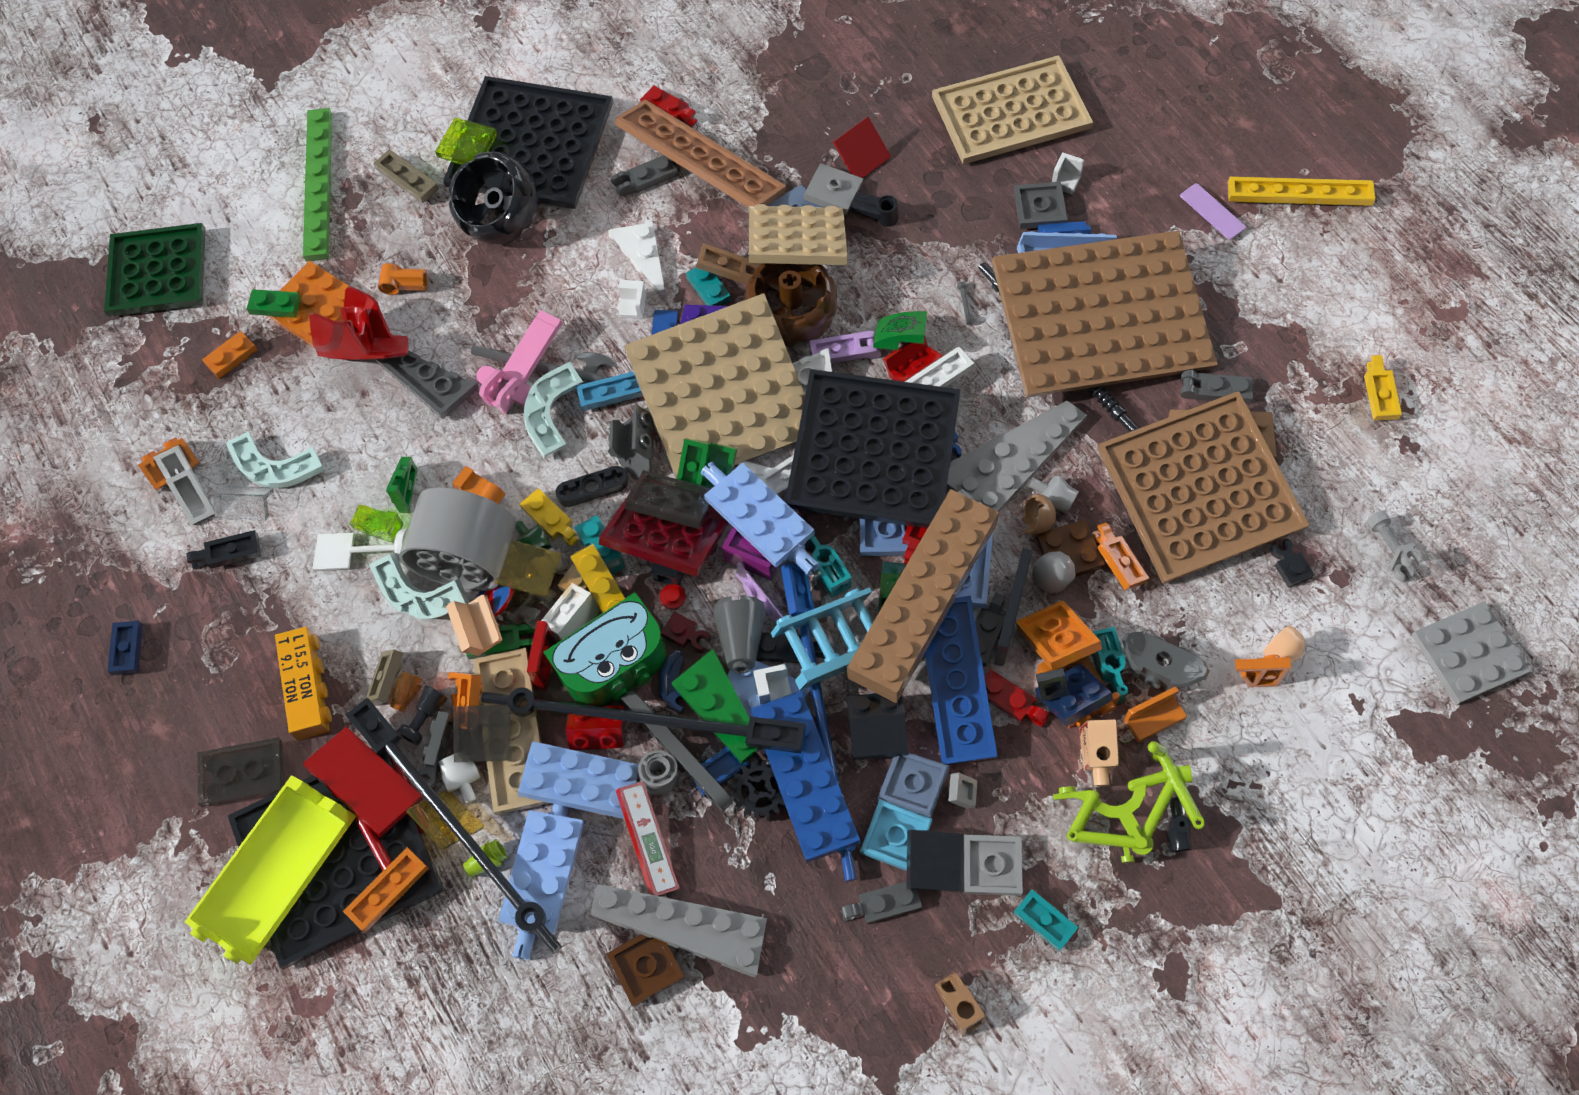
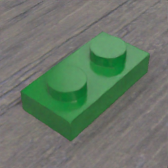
M252 289L246 310L250 315L296 318L301 296L298 292Z

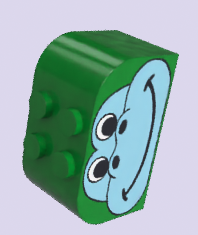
M635 592L543 652L552 670L577 704L599 707L608 706L613 702L622 701L621 697L637 686L642 687L651 680V677L662 668L666 659V648L658 623Z

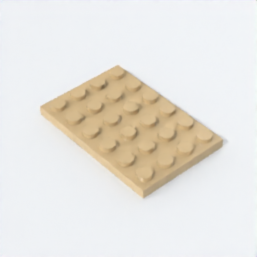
M1059 55L932 90V98L962 164L1088 130L1093 126V121Z

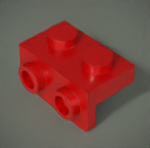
M924 335L923 344L907 342L899 347L898 350L884 357L883 360L889 378L905 382L942 358L943 355L928 346Z
M605 706L607 708L624 710L623 706ZM568 714L566 734L569 749L623 748L622 730L624 721Z

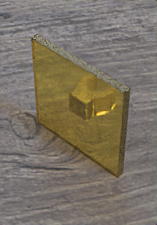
M512 540L498 580L495 579V584L546 597L562 553Z
M445 790L437 794L470 835L484 828L482 823L452 792ZM427 800L406 810L409 816L441 850L459 842V839Z

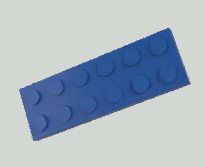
M971 595L958 597L953 602L925 652L941 762L945 765L998 758Z
M802 690L751 708L753 717L799 722L806 725L802 754L765 749L806 863L860 844L856 828Z

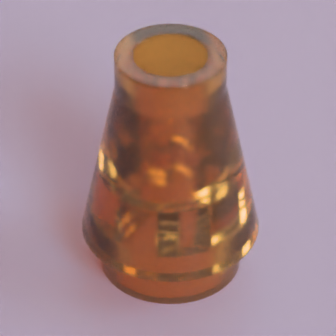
M402 671L401 675L397 676L389 707L404 713L410 702L422 688L420 684L423 679Z

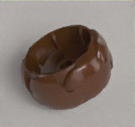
M762 263L756 268L746 286L745 300L761 294H765L766 297V294L772 289L780 292L782 307L772 314L785 346H794L801 342L808 344L811 340L820 338L828 330L837 312V288L832 276H829L823 265ZM801 285H804V286H807V287H810V288H808V289H806L805 291L802 292ZM801 304L815 308L807 314L797 317L795 315L791 316V310L799 308Z

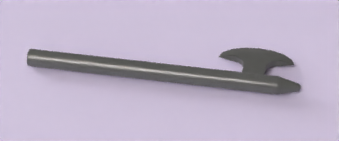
M475 345L471 348L472 355L505 363L508 362L512 355ZM584 352L575 357L586 363L583 371L575 369L581 380L590 383L605 379L602 375L596 374L597 370L602 366L613 367L612 360L600 353ZM539 361L534 370L548 373L560 367V365Z

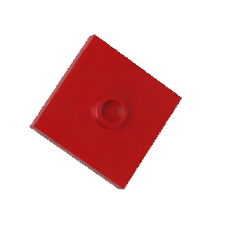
M538 620L530 651L527 673L537 690H546L552 668L543 652L555 645L557 641L547 621Z

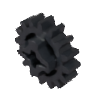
M766 760L762 761L761 766H757L755 761H751L752 768L748 769L743 765L741 766L743 774H734V779L738 783L730 784L731 791L736 792L731 795V799L733 802H738L735 805L737 812L744 809V818L747 819L753 814L755 822L759 821L760 816H764L766 821H770L771 813L780 816L779 807L786 808L780 790L778 794L772 788L773 781H776L772 768L767 767ZM762 787H765L766 793L760 792L758 795L756 794L755 789L761 790ZM743 788L746 792L750 793L747 802L742 796ZM769 804V806L759 808L762 805Z

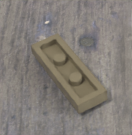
M390 149L373 163L376 170L421 203H424L439 190L436 182Z

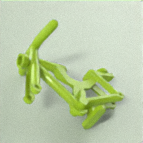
M1152 741L1148 744V750L1152 753L1151 759L1154 762H1160L1163 771L1129 781L1128 789L1134 791L1132 798L1125 804L1109 806L1100 800V794L1096 790L1076 792L1075 786L1058 788L1059 794H1053L1054 801L1066 799L1084 801L1067 832V838L1072 842L1123 847L1124 856H1121L1122 863H1135L1134 856L1130 855V848L1139 855H1146L1151 852L1154 845L1151 837L1174 792H1176L1194 828L1202 829L1204 827V819L1186 787V783L1193 782L1190 765L1176 766V764H1173L1165 746ZM1166 782L1143 829H1141L1132 813L1142 804L1146 796V788ZM1093 811H1096L1109 818H1119L1129 836L1083 830ZM1196 821H1200L1201 824L1197 825Z

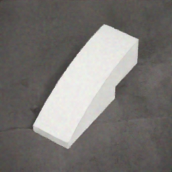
M179 445L153 457L191 525L215 514L209 499Z

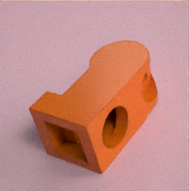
M467 466L463 468L452 482L455 489L480 495L497 504H500L506 496L500 487L488 482V480L477 475L473 469Z

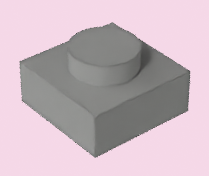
M961 773L951 774L948 801L966 809L975 808L978 780Z

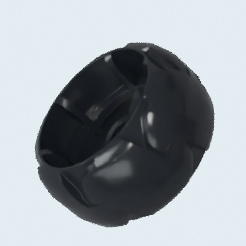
M488 151L473 156L475 159L463 163L452 178L449 187L451 195L449 202L450 213L459 228L476 240L487 244H504L514 241L520 237L524 229L532 225L539 208V197L535 189L538 187L537 182L523 163L506 153ZM505 172L512 176V196L500 190ZM486 183L489 190L484 196L485 203L475 205L478 193ZM488 208L500 214L497 220L490 224L483 225L480 223Z

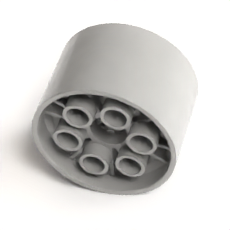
M452 488L426 489L418 497L399 559L409 570L435 583L446 585L460 579L464 590H492L498 586L516 528V519L504 507L480 495Z

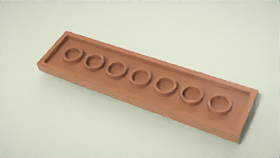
M647 100L642 101L616 117V126L748 208L757 204L767 206L785 193L786 185Z

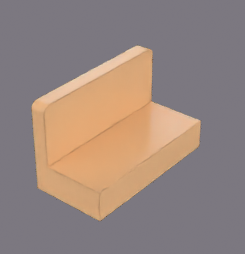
M481 595L469 604L452 601L446 606L462 652L479 656L502 641L487 596Z

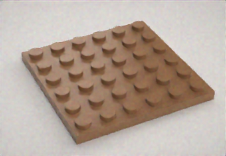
M1239 391L1102 442L1097 446V450L1162 584L1290 536L1310 526Z

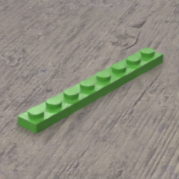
M330 108L307 110L303 258L306 262L309 260L329 259L332 112Z

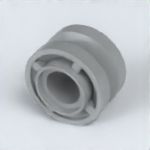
M656 750L647 753L641 759L638 766L640 782L644 781L648 793L663 795L670 792L678 782V769L676 760L671 754ZM655 770L665 771L664 774L660 776H655L652 774Z

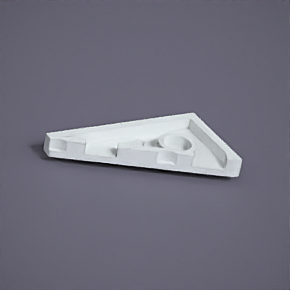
M653 222L608 230L610 239L620 246L623 254L630 258L631 263L641 274L645 275L655 291H658L661 295H666Z

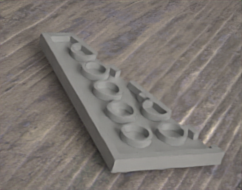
M1065 401L951 461L947 489H952L956 492L963 489L974 497L975 501L1000 512L1086 420L1087 414L1070 402Z

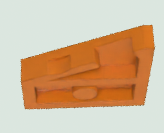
M1272 654L1256 659H1235L1236 672H1241L1242 679L1247 682L1249 687L1278 686L1289 672L1291 662L1290 657L1280 658L1279 655Z
M449 672V680L455 681L457 694L451 695L454 709V725L456 728L477 730V723L481 715L479 698L483 691L481 675Z

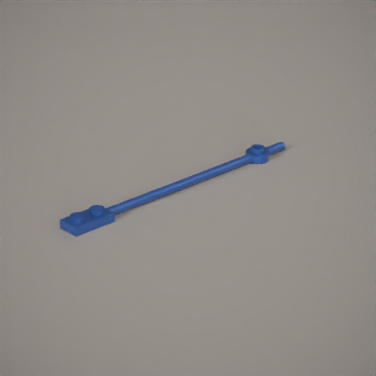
M787 562L782 565L781 571L789 615L797 616L815 609L809 576L797 564ZM807 624L799 627L802 644L811 662L817 665L811 629ZM819 682L810 686L817 728L839 785L821 683ZM856 845L838 852L841 855L845 882L856 880L851 852L855 849Z

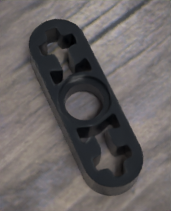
M612 466L562 482L557 486L555 494L558 502L564 507L579 505L624 490L628 485L627 473L620 466ZM618 475L620 481L615 483L613 476ZM604 478L607 484L606 487H604L602 482V479ZM594 481L599 484L598 489L590 492L585 489L589 482ZM580 486L583 494H579L577 487ZM569 490L571 497L566 498L565 491Z

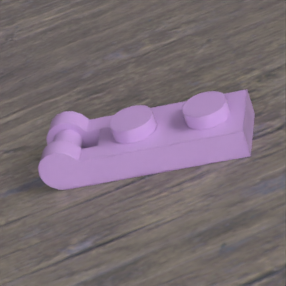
M865 331L810 341L812 355L829 348L831 364L862 358L876 359L881 356L880 348H873L875 331ZM863 343H864V344H866L867 346L861 347L860 344H863Z

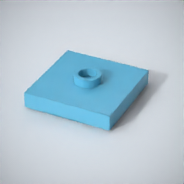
M879 799L860 854L907 871V831H929L933 819Z

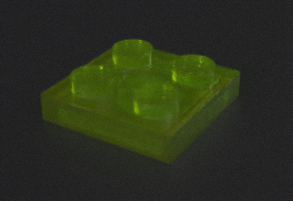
M454 117L435 150L436 156L458 164L472 161L475 159L474 155L488 152L497 136L496 129Z

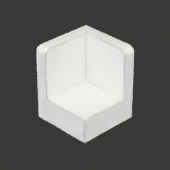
M1062 152L1054 169L1052 182H1061L1062 191L1073 195L1081 178L1084 160Z
M620 280L619 292L621 303L619 316L622 318L643 319L647 295L644 281Z
M785 664L753 671L760 705L791 694Z

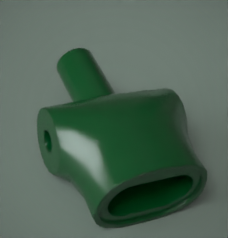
M523 521L516 522L515 529L520 537L512 543L515 549L529 562L535 558H544V552L552 547L548 542L546 533L538 524L528 529Z

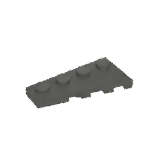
M409 350L407 355L376 359L383 369L441 419L448 416L479 388L476 382L470 379L469 381L463 379L453 371L449 372L442 369L432 361L423 360L419 355Z

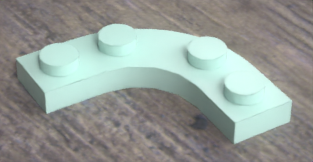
M570 362L539 378L531 387L525 401V427L543 458L566 447L565 441L552 422L550 408L555 400L583 383Z
M249 431L225 442L236 466L250 481L264 487L283 488L292 486L325 471L313 447L291 458L273 461L262 457Z
M395 553L369 564L378 586L387 601L398 611H404L409 615L415 616V618L432 619L448 614L446 606L452 601L464 604L470 603L460 579L430 592L417 589L405 576Z

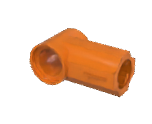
M386 263L381 267L378 289L384 294L396 295L400 290L425 291L428 288V273L426 269H402L400 266L392 263Z

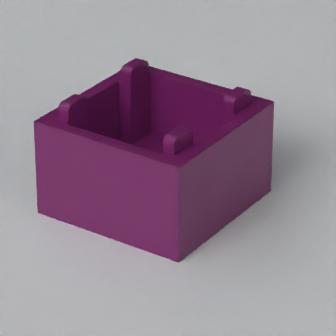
M734 527L731 529L722 546L724 561L735 566L741 563L745 570L771 580L778 566H773Z

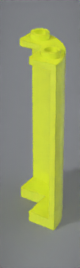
M291 775L185 920V923L192 928L190 934L204 943L207 939L214 941L226 950L223 956L232 962L239 964L242 960L252 965L356 816L337 802L325 797L305 782Z

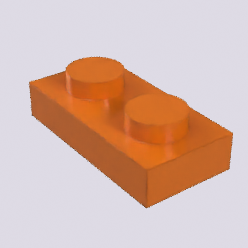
M239 331L203 358L202 361L220 379L258 349L242 331Z

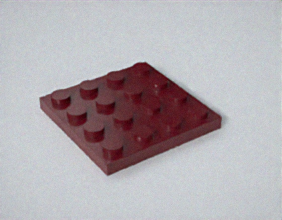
M641 476L599 536V545L697 577L729 522L705 500L704 495L675 489V486Z

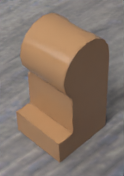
M954 972L935 984L942 1002L948 1009L962 1037L985 1023L984 1013L957 973Z

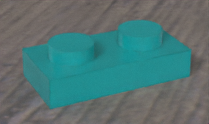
M698 268L686 272L688 281L706 305L722 306L731 301V295L715 274Z
M1034 890L1028 893L1013 912L1014 915L1059 952L1079 928Z

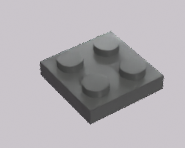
M1061 182L1014 185L1013 192L1019 229L1038 228V225L1067 223L1068 219Z

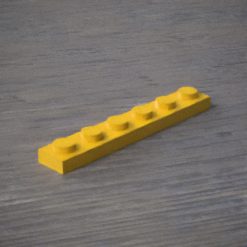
M1229 177L1228 180L1229 202L1373 206L1375 202L1374 183L1371 180Z

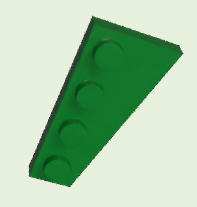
M713 649L671 683L673 688L702 720L749 725L750 719ZM714 733L742 765L762 749L747 747L745 744L746 737Z

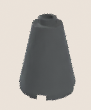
M740 595V600H732L731 596L725 597L714 605L713 616L728 668L737 674H744L755 666L766 618L765 604L758 598L747 595Z

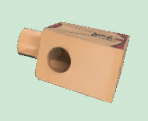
M1116 720L1086 721L1079 728L1084 771H1093L1094 786H1110V770L1118 767ZM1097 752L1103 756V760L1097 757Z

